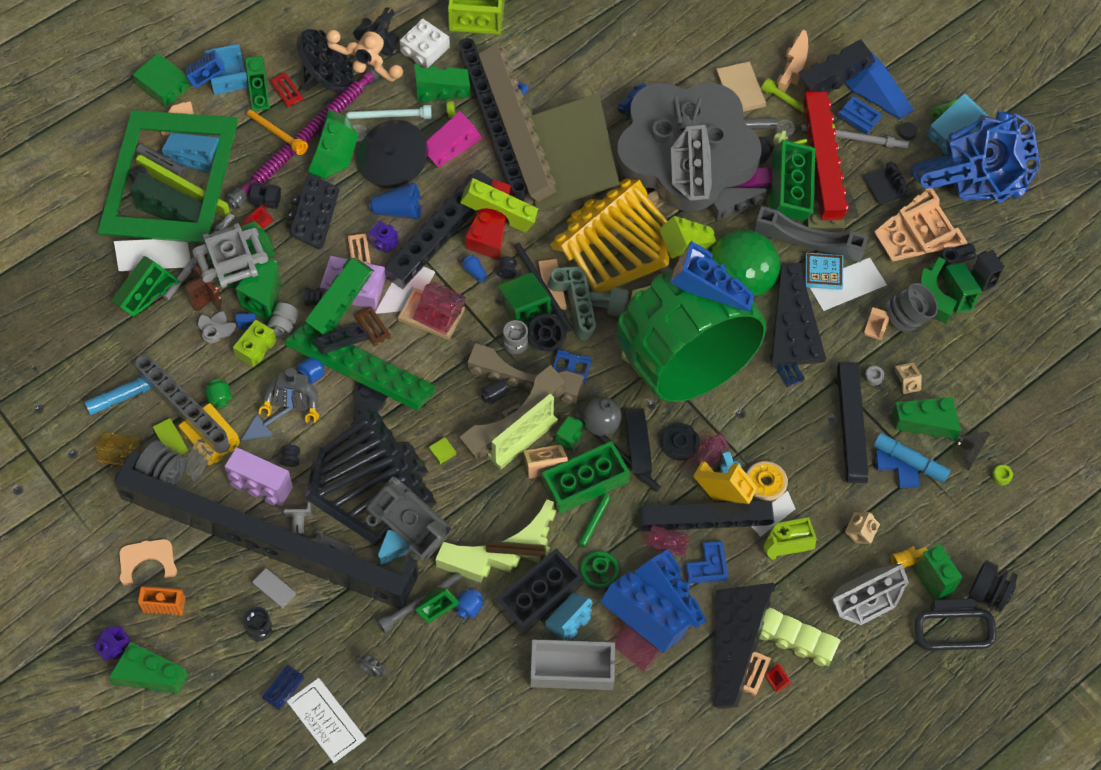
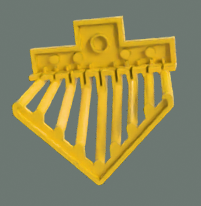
M624 179L616 189L609 191L603 200L590 199L586 201L584 207L571 214L572 217L567 220L569 224L568 229L564 233L558 234L550 244L553 250L563 251L569 261L573 258L575 259L578 266L585 271L587 282L594 292H606L611 290L612 287L628 283L662 269L669 264L670 254L663 238H661L662 235L659 230L661 226L639 202H642L662 226L668 220L649 200L648 194L640 180ZM632 209H635L644 218V220L641 217H639ZM625 216H629L641 229H639ZM619 223H622L624 226H626L631 232H633V233H634L637 237H639L642 241H640V240H639L638 238H636L633 234H631L629 231H627V230H626L624 227H622ZM608 230L617 231L653 261L647 264L642 263ZM598 237L606 238L637 268L630 271L626 270ZM594 244L620 275L613 278L610 277L589 245ZM581 251L585 252L604 282L596 283L580 254Z

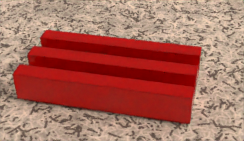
M286 73L270 80V84L287 108L291 107L290 104L292 103L294 105L297 104L298 100L300 102L303 101L302 95ZM281 79H284V80H285V82L288 84V86L290 87V89H291V90L293 91V93L296 95L295 97L292 96V94L290 93V91L288 90V88L285 86V84L282 82ZM276 82L279 83V85L281 86V88L284 90V92L286 93V95L289 97V100H288L287 97L284 95V93H283L282 90L279 88V86L277 85Z

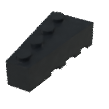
M860 39L841 49L840 54H832L822 64L819 65L817 62L811 65L812 69L806 72L802 70L798 74L809 92H827L828 95L833 90L841 88L849 79H854L864 69L870 68L876 61L868 47Z

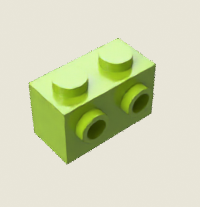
M255 320L233 346L235 357L254 367L263 360L266 351L275 345V332L273 329Z

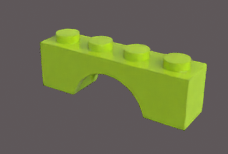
M474 178L464 188L460 201L461 204L474 210L484 208L497 210L508 218L509 226L524 233L535 223L538 208Z

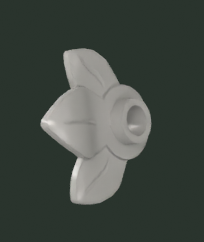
M223 311L215 314L212 318L201 315L198 321V327L202 331V338L209 344L218 342L220 338L229 337L236 329L235 323H227V318Z

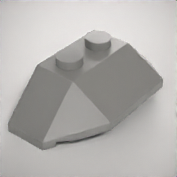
M706 125L687 126L671 147L672 185L690 201L708 200L712 186L711 153Z
M902 564L881 567L841 585L831 599L838 617L862 625L894 609L909 581Z

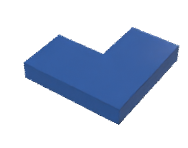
M876 450L877 471L897 470L899 488L919 487L918 469L909 466L895 456L891 457V455L882 450Z
M723 541L704 542L702 544L704 561L685 564L688 584L728 580Z

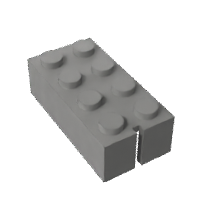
M532 640L531 687L613 690L615 643Z

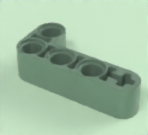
M580 267L556 268L549 277L548 287L556 292L567 291L576 336L580 340H589L596 328V322L585 271Z

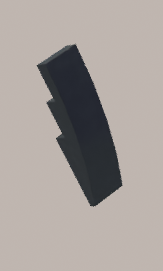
M644 408L625 409L626 438L632 474L652 473V462Z

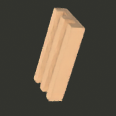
M366 233L348 236L351 259L355 258L352 240L356 239L359 260L363 263L371 264ZM361 238H363L364 248L366 254L365 262H363L362 252L360 246Z
M753 652L750 662L752 663L754 657L758 659L743 690L756 696L771 658ZM764 660L765 664L753 689L751 684L761 661Z

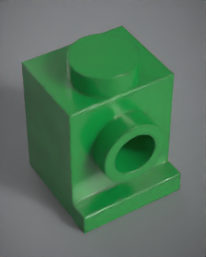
M568 416L556 433V442L573 451L574 442H578L583 434L581 428L584 424L579 419H573Z

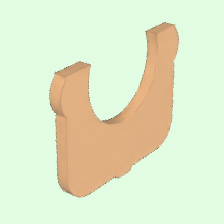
M166 539L147 540L124 546L120 550L121 583L123 585L134 584L132 580L134 568L140 562L149 559L156 560L164 566L165 578L175 577L177 568L174 565L173 548L170 541Z

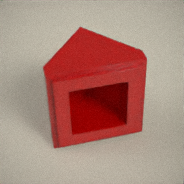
M779 663L765 674L775 692L791 684V680Z

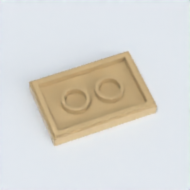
M750 62L716 69L720 84L730 88L740 98L743 112L766 106Z
M413 288L398 316V321L450 340L465 311V307Z

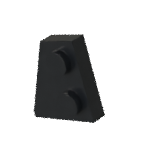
M357 383L353 419L355 420L362 412L378 413L386 404L388 396L362 383Z

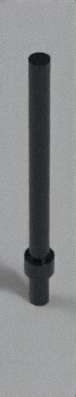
M516 243L514 248L528 271L535 275L549 294L554 314L564 321L567 332L572 331L573 327L567 319L566 312L556 302L522 245Z
M577 411L574 417L585 425V422L582 420L583 414ZM593 434L603 444L611 441L605 434L604 436ZM613 443L624 463L631 469V459H629V456ZM637 474L638 479L642 483H646L655 492L660 490L661 486L651 478V474Z

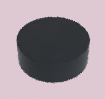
M906 122L900 125L899 136L902 139L912 140L916 137L917 127L913 123Z

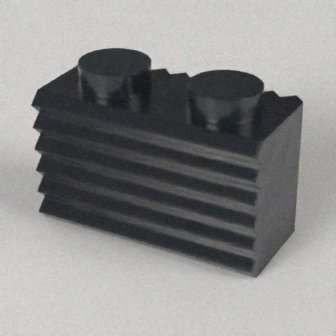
M994 250L981 252L973 265L971 275L982 292L996 286L1005 266L1002 265L1003 262H1000L1001 259H998Z

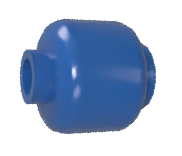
M308 357L297 365L296 371L297 374L306 375L309 383L314 384L324 376V365L317 359Z
M473 588L469 590L463 589L456 598L459 604L455 606L457 609L455 613L463 619L466 617L475 618L484 605L483 596Z

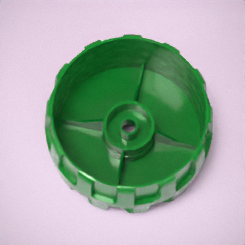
M728 268L725 270L733 279L736 278ZM665 271L652 280L651 286L648 289L638 291L630 300L627 307L628 311L621 314L617 323V340L635 372L659 399L667 402H680L704 395L737 374L752 359L762 345L766 331V321L754 301L752 302L751 310L747 312L688 293L670 282L673 272Z

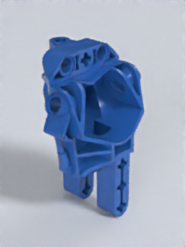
M997 111L996 117L980 115L978 121L968 127H963L955 133L949 134V138L946 139L948 155L917 162L911 166L910 173L926 189L954 183L956 194L964 201L986 199L1002 203L1010 196L1013 199H1017L1029 189L1028 184L1040 167L1034 127L1029 121L1018 114ZM1027 124V130L1020 132L1021 126ZM988 141H994V142H996L998 145H995L994 143H991V142L988 143ZM990 147L991 151L986 155L987 148ZM998 156H1000L998 161H996L994 164L987 165V163L994 162L998 158ZM1033 159V165L1026 167V163Z

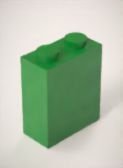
M159 53L133 74L135 85L165 108L191 86L187 75Z
M941 544L924 551L914 569L933 600H944L953 595L962 579L961 574Z

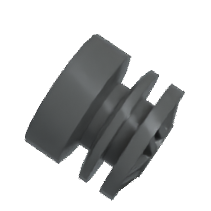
M913 283L902 292L890 298L886 309L895 327L908 333L935 317L938 306L934 295L923 284Z
M154 441L142 452L137 461L135 471L177 486L186 471L188 460L185 456L179 455L177 451H171L170 447L162 442Z

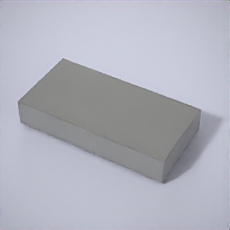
M267 568L252 582L257 589L281 609L296 595L290 587Z

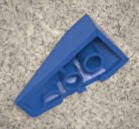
M873 54L876 62L870 68L864 69L854 79H849L844 84L854 94L867 98L866 101L876 103L881 106L883 111L900 120L912 113L914 109L883 63Z
M691 241L676 264L670 282L688 293L749 312L754 294L737 278L733 279L725 271L727 268L723 264L719 266L712 259L713 255L708 250Z
M668 549L634 571L640 580L654 588L659 595L669 600L679 611L684 612L693 621L691 625L694 628H697L706 621L697 600L689 594L688 589L690 586L688 582H683L680 576L682 570Z

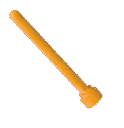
M253 110L247 111V115L290 144L295 153L302 155L306 152L308 144L305 141L292 138Z

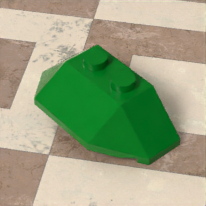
M328 109L311 159L308 174L326 179L349 167L358 139V133L345 115Z

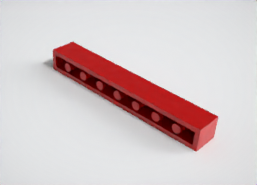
M806 92L802 103L809 146L815 148V185L821 220H843L845 213L848 212V202H845L846 189L842 185L843 172H840L841 159L837 155L836 129L832 125L833 113H830L831 100L828 99L827 92Z

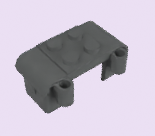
M392 477L366 506L367 510L371 513L366 518L369 526H375L383 520L410 545L409 550L405 553L407 561L409 558L415 560L425 558L426 561L452 532L451 527L395 477Z

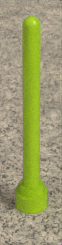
M768 78L761 87L763 92L766 94L773 93L804 113L803 104L778 89L774 81Z

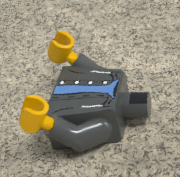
M289 368L285 372H280L279 377L274 378L267 385L263 398L265 402L261 405L259 414H261L263 408H266L268 410V417L272 411L270 402H272V405L307 411L310 408V412L305 416L307 423L310 421V416L314 417V423L319 419V414L315 411L318 408V392L309 383L306 375L297 374L294 368Z

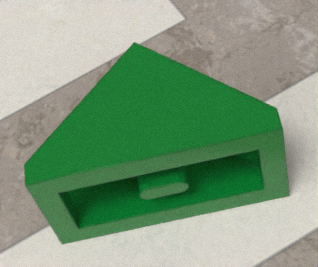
M433 587L417 605L415 611L429 624L457 606L459 601L447 588Z

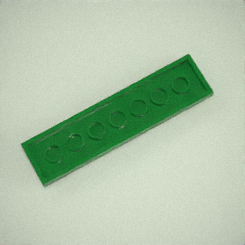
M307 322L286 339L285 346L307 357H313L321 364L416 411L436 391L437 386L414 376L353 345L322 354L312 344V339L324 334Z

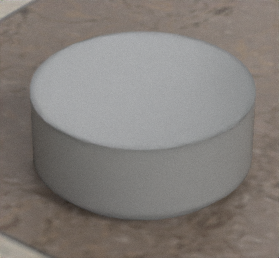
M870 366L865 372L864 379L870 385H879L884 379V371L878 366Z

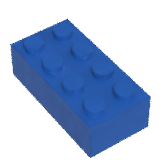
M630 571L610 585L600 602L662 653H665L679 642L693 622L684 612L679 611L669 600L664 599L654 588L645 584L636 574Z

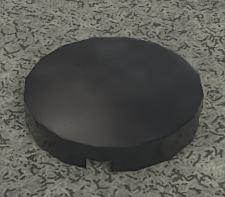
M675 423L668 429L666 428L661 437V447L664 453L677 461L692 458L697 453L700 445L698 433L694 431L693 427L684 423Z

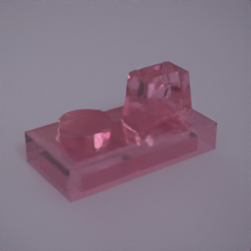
M717 433L715 437L709 436L703 443L704 449L694 460L698 467L703 461L712 468L722 457V453H725L729 448L724 435Z
M652 525L647 545L664 551L668 549L670 553L685 557L690 538L687 534L678 531L673 533L672 531Z

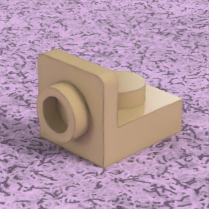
M914 362L895 366V373L902 382L903 394L921 390L922 375Z

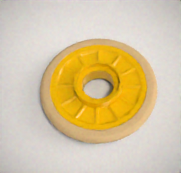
M761 461L753 464L747 470V476L757 487L754 494L755 498L771 501L779 498L786 491L788 485L787 475L779 465L770 461ZM768 477L772 483L765 485L761 482V478Z

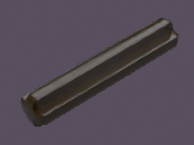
M501 541L486 542L487 553L545 556L546 547L542 544Z

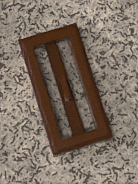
M372 307L355 315L358 323L370 334L369 339L374 347L379 342H384V339L387 338L388 340L391 338L390 333ZM368 313L371 314V316L383 332V335L379 333L373 322L370 320V318L367 315ZM361 317H364L372 331L375 333V335L377 336L376 339Z

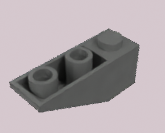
M723 188L719 197L709 206V209L717 221L727 219L734 213L743 212L748 207L761 204L765 201L767 190L762 188Z

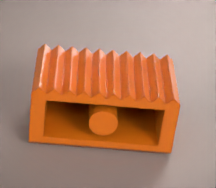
M141 586L138 604L143 613L151 612L153 614L155 612V614L163 613L165 615L167 613L168 615L175 614L177 616L179 614L181 616L184 610L185 595L182 589Z

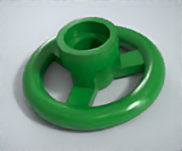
M595 551L588 554L582 560L580 573L586 584L593 588L604 589L610 587L618 579L620 566L617 559L610 553ZM599 557L593 561L592 565H587L591 559ZM609 562H611L614 567V573L611 579H608L606 575ZM586 572H593L600 576L603 583L592 581Z

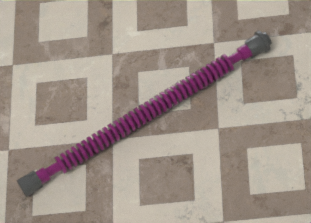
M371 65L359 82H352L347 90L340 93L293 138L302 139L306 143L312 140L321 131L328 109L341 113L364 92L363 87L366 84H370L381 76L375 71L374 66ZM286 143L250 176L251 181L248 184H244L240 189L237 188L232 193H229L226 196L228 205L233 209L241 208V204L248 199L254 182L265 183L296 154L292 150L291 145Z

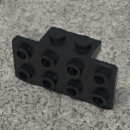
M308 174L303 189L292 196L290 201L292 206L286 214V227L290 228V235L317 249H322L338 198L339 188L312 174Z

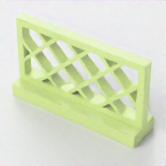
M549 394L492 441V450L487 453L488 458L500 470L558 423V419L553 415L554 397Z

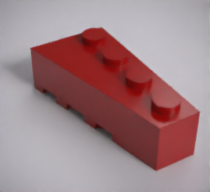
M493 180L491 187L511 195V185ZM479 209L465 237L466 249L499 260L501 258L507 217L494 209Z

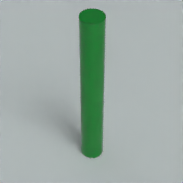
M603 495L578 543L579 546L585 547L611 499L609 495Z

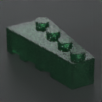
M139 172L130 187L131 196L137 210L164 220L198 223L203 202Z

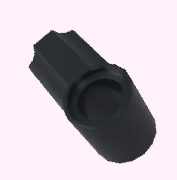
M967 243L955 248H945L939 256L946 260L943 269L945 270L946 266L952 263L960 264L975 259L976 249L974 245Z

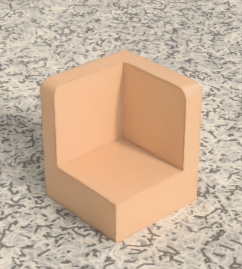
M872 308L864 335L882 341L889 320L886 311Z

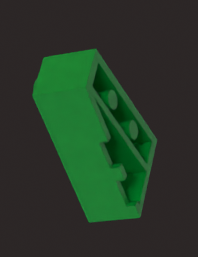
M144 256L112 298L111 302L134 317L149 306L152 300L159 295L165 294L168 288L174 284L177 285L181 281L155 261Z
M130 642L109 679L113 686L120 687L121 685L135 689L144 688L151 689L152 691L178 694L188 678V674L184 667Z

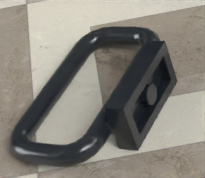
M975 599L934 600L930 604L931 610L923 611L917 615L914 624L915 637L919 646L929 651L985 649L992 646L996 640L995 620L989 611L974 609L976 607ZM983 617L987 622L988 638L984 641L929 643L924 639L922 624L928 618Z

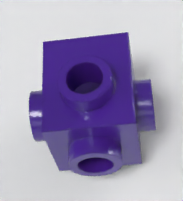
M380 220L368 233L369 243L378 251L382 250L388 253L398 244L397 230Z
M117 626L102 631L98 635L99 638L94 643V647L104 661L109 659L116 660L124 654V650L131 640L122 627Z

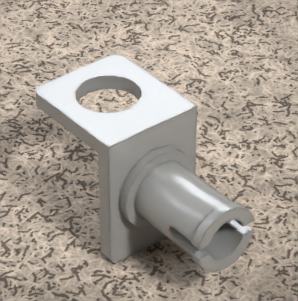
M309 501L308 509H284L285 516L292 517L291 532L297 534L298 531L299 535H304V518L312 517L313 504Z

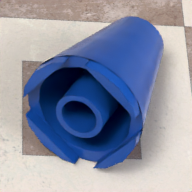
M409 183L373 196L369 202L370 210L375 215L420 219L422 211L418 200L421 199L420 192L416 183Z

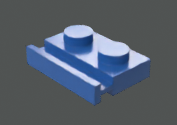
M854 96L838 113L839 118L866 135L881 120L883 115Z

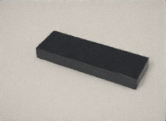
M358 323L312 339V344L322 354H326L368 340L370 334Z

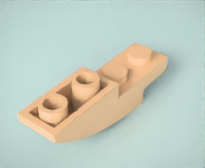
M805 30L800 35H796L793 47H789L786 52L785 73L779 76L776 83L779 85L778 89L784 93L790 83L798 85L801 79L798 72L804 70L808 54V37Z

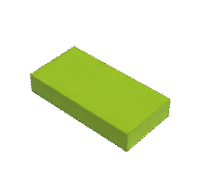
M170 418L153 426L160 442L170 447L171 451H177L179 455L188 452L184 441Z

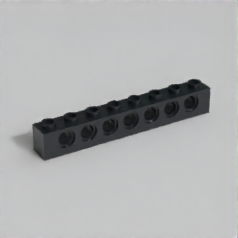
M479 170L470 174L465 183L455 190L454 195L445 200L441 209L435 211L431 219L421 226L420 231L409 239L408 244L404 248L399 249L396 257L392 261L387 262L385 265L386 279L404 289L476 211L466 205L459 204L464 188L471 179L474 178L491 186L493 179Z

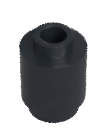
M503 378L497 379L482 387L480 395L485 403L488 402L491 405L507 396L510 388Z

